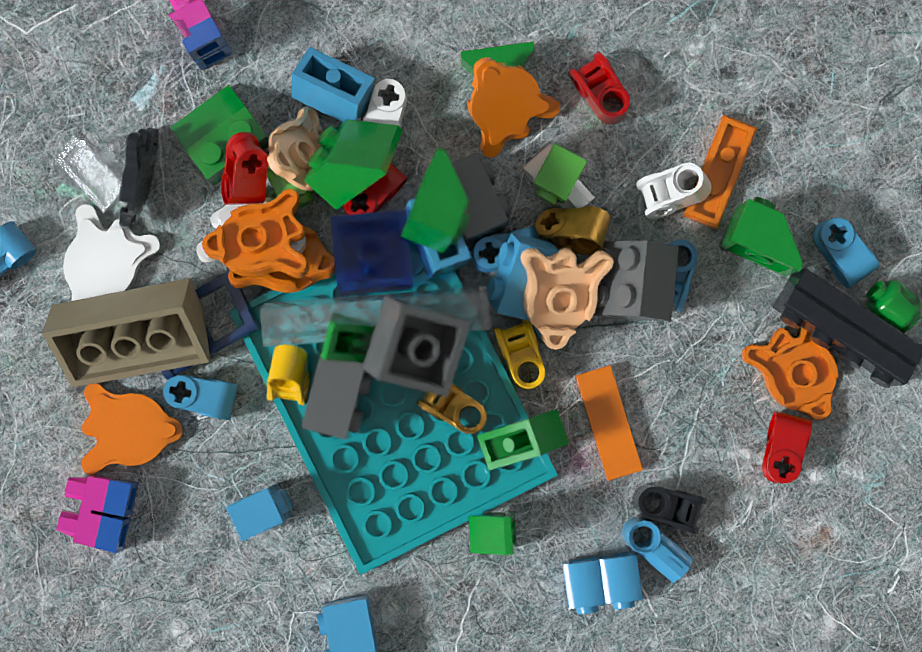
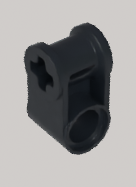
M644 484L637 488L632 500L633 506L639 514L651 520L665 523L667 526L698 534L699 531L696 524L701 506L707 502L705 497L677 489L674 491L653 484ZM650 492H656L660 498L658 507L653 511H646L643 505L645 496Z

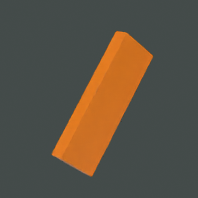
M726 115L721 117L701 167L702 171L711 181L710 194L704 201L686 207L682 217L712 229H718L757 127ZM698 177L697 180H696V183H695V185H694V188H695V187L697 186V184H698L699 177Z
M611 365L576 375L575 379L606 480L609 481L642 471L641 462Z

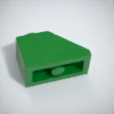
M557 408L477 435L489 470L534 458L569 444Z

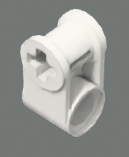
M384 79L377 83L373 89L368 111L363 121L398 125L402 128V119L407 105V97L403 86L394 79ZM390 90H394L399 100L391 101L390 106H386L381 96L382 94L388 95Z
M683 163L666 171L647 175L636 182L637 189L642 191L647 209L645 210V215L647 219L662 218L682 208L700 203L709 196L711 191V181L700 167L693 163ZM693 176L699 177L695 188L684 190V184L687 179Z

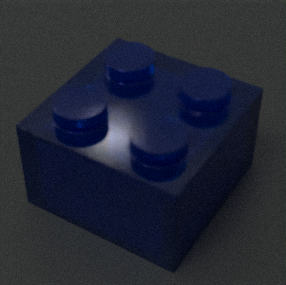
M406 210L331 216L338 297L412 291L413 276L409 239L401 237L407 221Z

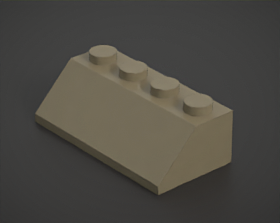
M190 278L54 304L51 306L42 331V335L72 388L208 363L210 360L203 306Z

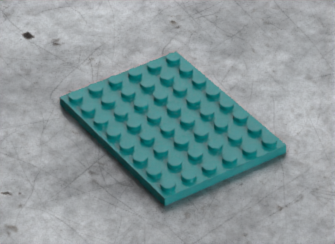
M405 224L335 258L337 270L328 279L319 280L310 287L298 292L284 293L271 290L249 301L261 325V329L243 337L246 347L267 388L275 347L284 344L302 348L308 355L310 381L305 406L299 405L298 401L275 398L274 403L360 575L469 521V515L483 514L558 476L547 453L496 469H488L477 435L528 418V415L455 270L430 279L416 243L401 237ZM386 295L452 313L470 322L471 324L452 383L485 408L487 412L485 427L475 434H466L415 404L418 399H423L427 393L426 391L378 380L374 377L370 395L362 396L359 410L365 411L360 432L352 433V437L349 439H342L301 428L333 312L377 323ZM237 308L229 311L237 328L243 326L244 322ZM441 395L438 396V398L436 399V401L434 402V404H436V403L438 402V400H439V398L441 397ZM470 406L462 410L460 421L465 427L473 428L480 423L481 414L476 407Z

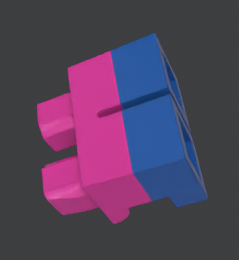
M169 0L175 11L168 14V16L183 36L186 37L181 41L201 71L233 54L203 0Z
M97 474L87 477L68 478L65 497L82 500L79 513L66 510L61 511L56 528L57 531L73 536L74 543L112 553L124 550L131 517L126 516L131 515L133 512L139 482L108 478Z

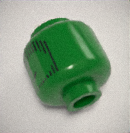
M897 279L889 280L885 283L878 281L867 291L866 297L868 300L865 308L901 332L905 333L910 330L920 319V299L901 281Z

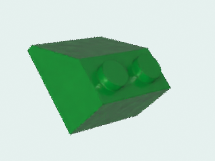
M227 85L171 126V129L205 178L214 186L222 179L225 167L226 146L228 140L233 135L243 131L250 132L256 136L261 149L264 150L269 146V138L230 85Z
M349 119L336 128L333 126L328 127L317 140L320 144L318 150L308 160L307 164L310 168L304 182L336 210L387 173L403 130L398 125Z
M437 148L426 170L401 237L443 253L450 243L456 245L459 237H462L470 215L464 213L468 199L446 151L441 148Z
M755 197L754 200L748 199L735 208L718 247L784 277L800 271L803 262L784 214L776 211V205L760 197Z

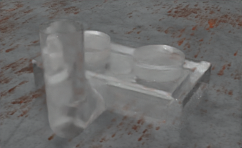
M79 133L72 137L55 158V161L103 212L112 210L119 201L122 180L121 173L111 162L121 151L126 150V141L129 134L111 139L100 152L83 133Z

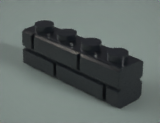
M803 268L790 275L783 291L780 292L773 304V308L781 313V321L796 329L800 327L812 333L810 339L814 343L827 349L833 347L842 353L840 359L844 363L854 368L862 366L871 372L870 379L882 387L890 388V386L907 384L915 371V366L919 364L922 358L921 344L807 268Z

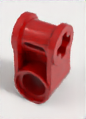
M597 52L593 55L594 59L578 70L571 69L568 71V75L576 90L587 101L597 118L605 124L615 125L625 118L630 105V97L615 75L608 60L601 52ZM607 98H615L620 101L622 109L617 112L607 111L603 106V101Z
M238 132L228 140L224 173L221 179V194L225 205L263 204L266 199L268 156L260 148V143L256 136L250 132Z
M390 163L388 171L383 177L343 205L346 216L350 221L357 224L369 222L385 203L389 202L398 193L408 177ZM364 198L367 199V211L364 212L359 209L353 212L354 206L352 201L354 199L359 202Z
M774 411L768 427L767 444L762 461V472L768 481L773 483H790L798 478L805 450L811 436L812 420ZM783 459V464L789 466L788 472L781 473L779 476V470L774 468V462L782 461Z

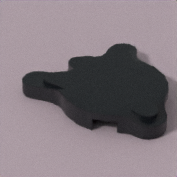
M152 127L139 129L138 133L130 132L127 137L125 166L119 191V201L128 203L126 207H121L119 225L122 228L131 229L134 224L136 225L139 215L146 204L159 143H157L159 129Z

